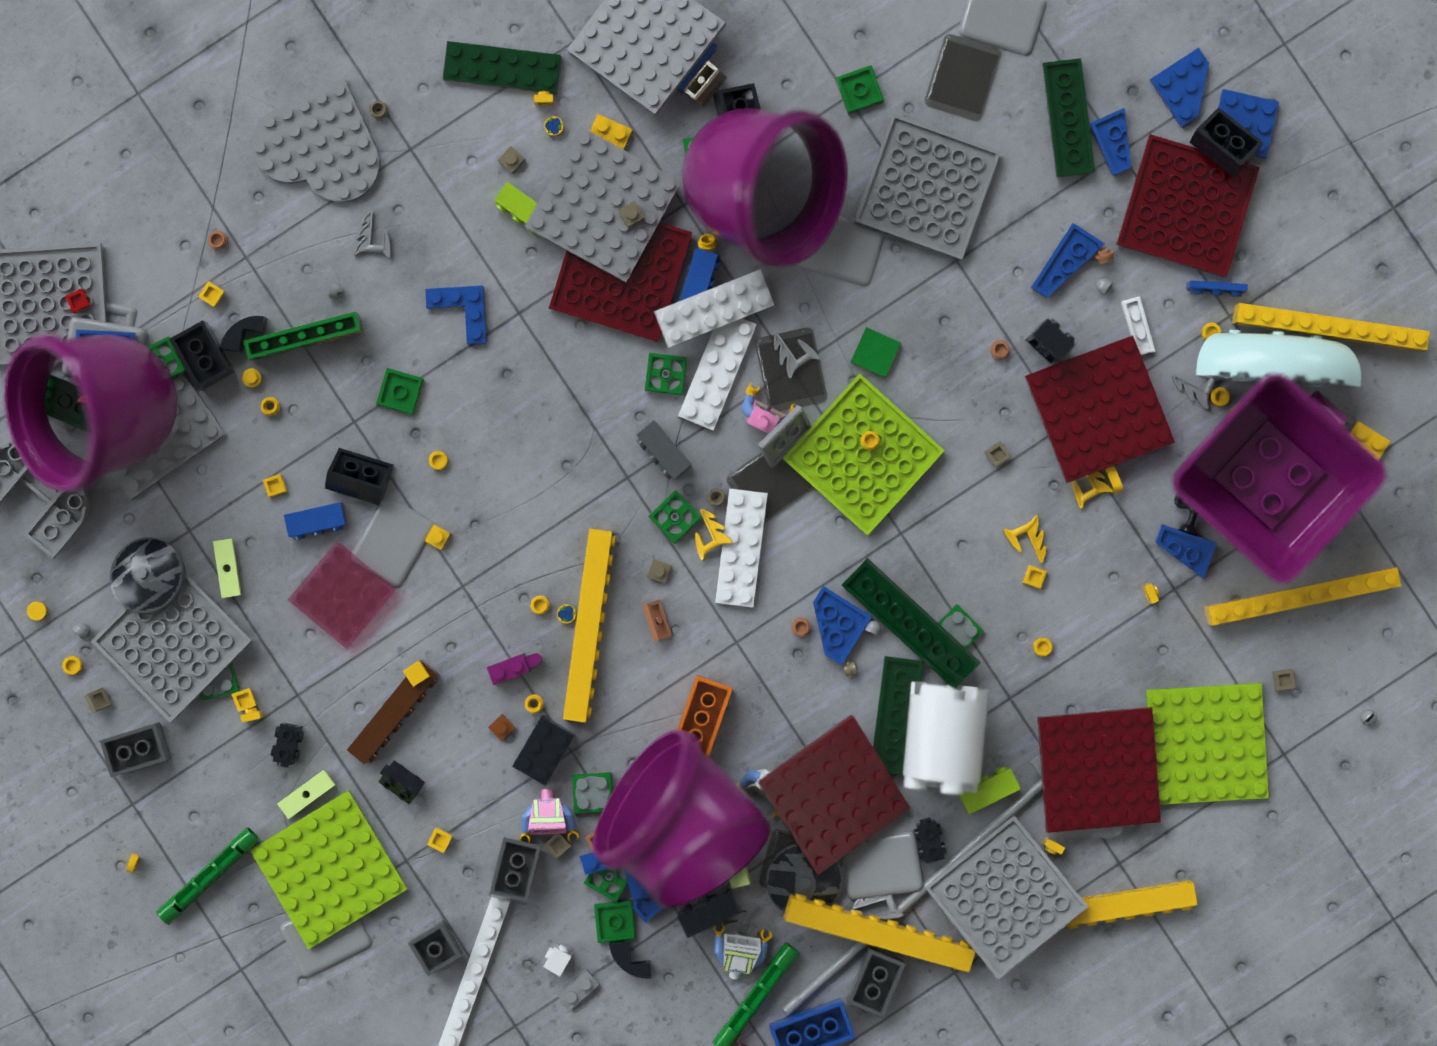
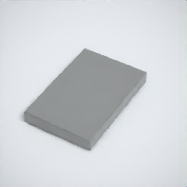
M799 405L758 444L764 458L772 468L811 427L805 412Z

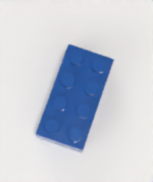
M841 997L769 1023L776 1046H834L855 1038Z

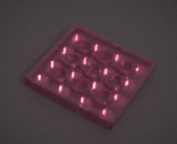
M336 541L289 597L288 601L343 647L348 649L394 594L396 589L344 545Z

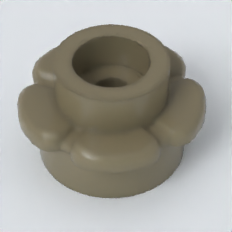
M377 100L370 105L369 112L374 119H383L387 116L388 106L386 103Z
M713 488L707 494V501L713 507L721 506L725 503V492L718 490V488Z
M847 661V665H844L846 677L850 676L852 680L853 677H858L855 661Z

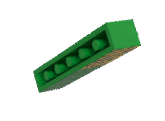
M352 312L244 341L248 360L255 361L363 333L359 314Z

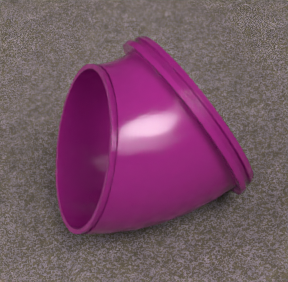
M743 108L723 113L708 122L693 138L686 152L682 168V184L685 198L698 221L723 240L745 249L757 262L771 267H787L801 263L821 248L838 221L847 189V158L840 136L825 119L815 113L804 110H794L780 114L756 108ZM788 128H792L802 140L810 158L812 168L810 193L799 215L787 227L773 235L757 239L752 221V196L756 177L762 161L776 139Z
M112 334L67 340L55 335H41L22 344L11 357L4 381V407L13 443L29 471L41 483L52 489L76 492L90 487L99 476L133 466L154 454L166 441L173 428L177 414V393L173 378L165 363L154 351L134 339ZM61 359L66 363L77 380L87 407L90 424L88 460H84L68 450L57 438L48 420L45 402L47 384L51 373Z
M671 730L654 740L636 758L616 785L597 823L593 838V851L605 867L609 869L622 868L646 889L659 906L672 908L688 904L711 893L737 875L764 847L770 836L771 825L743 789L718 764L700 750V743L696 736L683 730Z

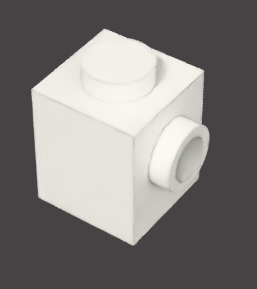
M556 944L554 948L550 947L545 955L547 961L543 967L561 976L572 957L571 949L563 944H560V946Z

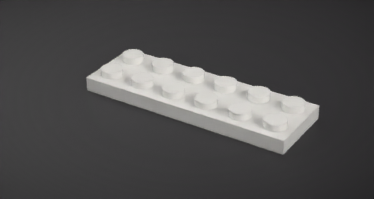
M760 269L656 310L654 313L667 347H671L774 306V303Z
M741 318L712 331L678 417L714 431L757 324Z
M729 489L724 534L733 543L722 544L715 603L754 607L768 493Z

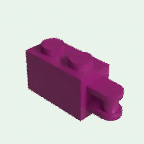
M525 653L488 666L487 670L492 684L496 685L530 672V667L541 663L542 656L538 653L525 656Z

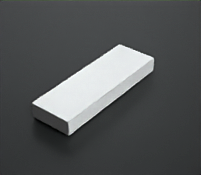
M1140 296L1121 301L1129 334L1134 336L1141 356L1155 352Z

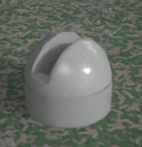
M1101 278L1097 282L1098 291L1105 295L1113 282L1107 278Z
M330 284L329 298L335 299L342 296L343 288L340 284Z
M870 621L864 631L878 636L881 626L877 621Z
M78 623L73 627V630L82 640L89 633V627L85 623Z
M1365 710L1361 713L1360 720L1365 725H1373L1377 720V715L1372 710ZM1373 714V717L1367 722L1366 720Z

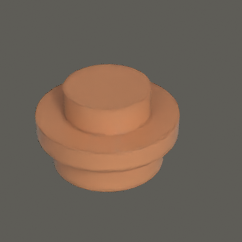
M214 231L208 237L210 247L215 250H221L227 245V236L222 231Z
M1109 248L1099 250L1098 254L1095 255V259L1098 260L1099 264L1114 260V251H1110Z
M998 340L991 345L990 352L994 358L1004 359L1008 356L1010 348L1005 341Z
M802 617L795 619L791 625L792 632L799 637L806 636L810 631L809 621Z

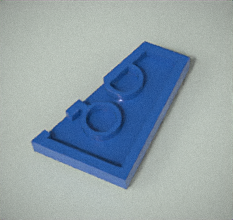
M1125 108L1089 124L1112 176L1131 168Z
M1161 524L1155 540L1159 546L1204 579L1217 545L1216 542Z

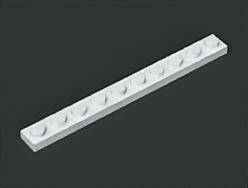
M493 897L490 899L438 1046H459L510 901Z

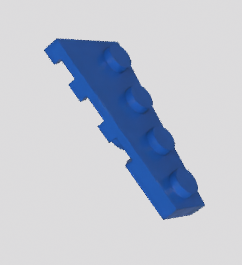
M1072 223L1031 288L1042 296L1049 297L1105 243Z

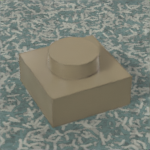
M511 146L498 159L512 174L525 160Z
M636 201L618 210L628 228L645 219Z
M1001 441L984 452L995 468L1011 457Z
M653 559L647 577L665 583L672 565Z
M1293 669L1273 671L1276 691L1296 689Z
M103 687L84 696L92 713L111 705Z
M555 834L544 843L556 859L571 847V844L562 834Z

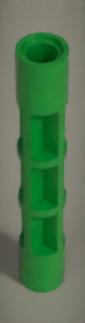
M246 827L226 848L156 911L159 918L167 925H170L191 903L260 841L255 832Z
M786 942L782 945L764 974L755 982V986L745 1000L741 1001L734 1015L728 1023H725L712 1041L715 1046H733L745 1026L757 1014L756 1011L764 1000L773 992L775 985L800 955L798 950Z

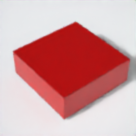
M83 288L65 296L73 314L91 307V303Z

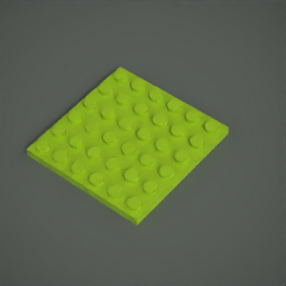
M859 373L782 459L868 536L945 450ZM867 431H874L880 438V443L874 450H866L861 445V436Z
M1262 683L1146 690V705L1153 708L1160 805L1269 798Z
M350 790L250 850L308 950L408 889Z

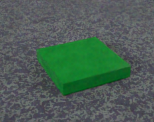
M872 65L835 78L848 114L884 102Z
M866 327L850 362L885 378L901 342Z
M386 368L376 405L414 415L424 378Z
M632 900L594 904L598 943L636 939Z

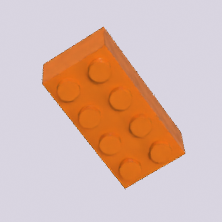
M696 674L677 730H683L696 736L700 743V750L709 757L733 687Z

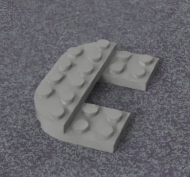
M14 443L3 444L0 446V504L19 481H22L45 500L48 505L23 535L52 559H55L75 533L82 529L88 518L90 509L87 489L76 492L59 491L44 485L26 467Z

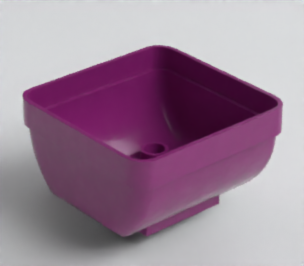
M1269 374L1261 378L1189 454L1174 473L1171 483L1174 492L1263 573L1277 583H1286L1295 579L1379 490L1386 478V467L1342 427L1348 417L1321 392L1316 390L1308 396L1282 374Z

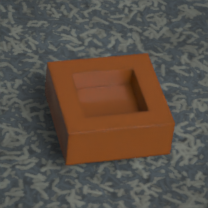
M501 714L488 728L502 741L515 726Z

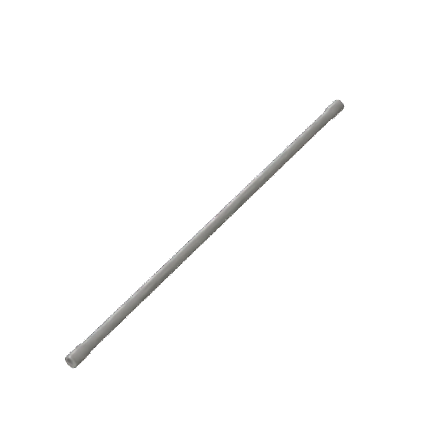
M1042 778L923 883V888L920 891L911 893L896 907L898 912L904 914L927 893L924 888L1013 817L1043 790ZM856 942L803 991L782 1007L784 1011L791 1016L810 996L869 944Z

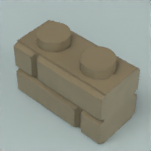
M707 60L702 69L695 74L683 91L700 106L704 107L727 77Z

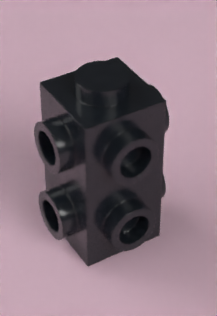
M283 722L280 723V726L276 727L275 737L277 741L276 745L272 746L271 756H273V762H278L277 766L288 768L289 765H293L295 761H298L300 750H297L298 744L302 742L304 731H301L302 726Z
M395 760L390 766L386 764L380 772L382 777L379 783L409 805L425 784L417 775H414Z
M930 817L920 819V823L916 824L917 829H913L916 841L920 840L921 847L918 848L920 859H924L925 863L945 859L944 854L947 851L945 843L940 841L939 835H942L940 823L936 824V821L931 820Z

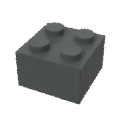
M444 920L408 942L427 976L458 959L463 954Z

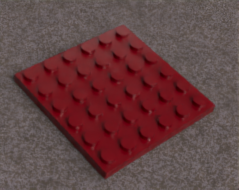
M1149 134L1116 245L1226 278L1260 167L1247 164L1233 178L1197 148Z
M659 222L626 283L566 250L549 309L659 343L662 331L654 311L671 304L692 232Z
M1133 335L1025 375L1066 484L1175 443Z
M1152 707L1037 717L1045 829L1047 833L1161 822Z
M853 715L845 718L757 781L817 875L910 809L907 801Z

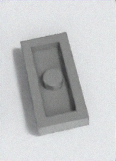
M585 970L560 992L558 997L571 1010L599 986V982L588 970Z

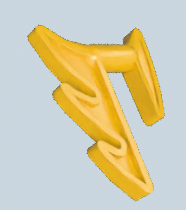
M1096 472L1086 476L1093 489L1084 494L1077 482L1073 481V491L1080 509L1092 497L1104 492H1113V489L1106 483L1095 479H1104L1105 476Z
M700 509L713 541L705 545L700 533H695L699 557L701 560H705L707 552L722 544H732L733 541L724 533L717 531L718 529L725 530L726 528L718 522L711 520V518L715 519L716 515L707 510Z
M1035 515L1027 524L1014 530L1003 529L1007 539L1018 552H1022V549L1016 537L1027 532L1039 562L1043 563L1046 546L1044 545L1040 550L1044 536L1043 530H1040L1036 537L1039 525L1038 515Z

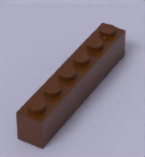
M422 659L420 661L430 676L414 687L408 678L405 677L347 749L349 753L364 765L368 761L372 763L379 755L376 753L380 747L384 748L391 740L388 738L392 732L396 733L403 725L400 723L404 717L409 718L415 710L412 708L415 703H421L427 695L424 692L428 687L433 688L439 681L436 678L439 673Z

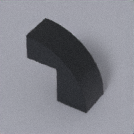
M251 316L239 320L225 333L220 348L242 353L246 330L265 333L267 318L264 316Z
M629 940L609 942L611 954L622 970L638 978L651 979L650 960L631 962Z

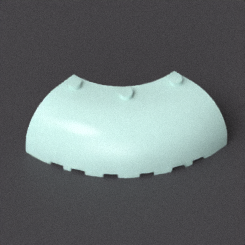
M1229 330V333H1215L1204 342L1197 361L1196 375L1226 381L1252 382L1253 380L1259 381L1269 374H1282L1295 385L1309 387L1361 386V369L1353 351L1340 342L1322 339V336L1311 335L1310 337L1284 335L1285 332L1273 331V334L1241 333V330Z

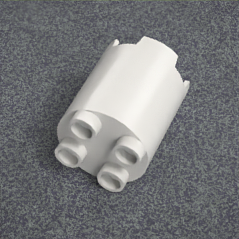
M911 682L903 775L905 776L904 787L915 789L935 787L940 788V792L952 794L977 792L978 783L981 781L989 689H978V687L958 685L953 689L949 684H947V687L927 685L926 682Z

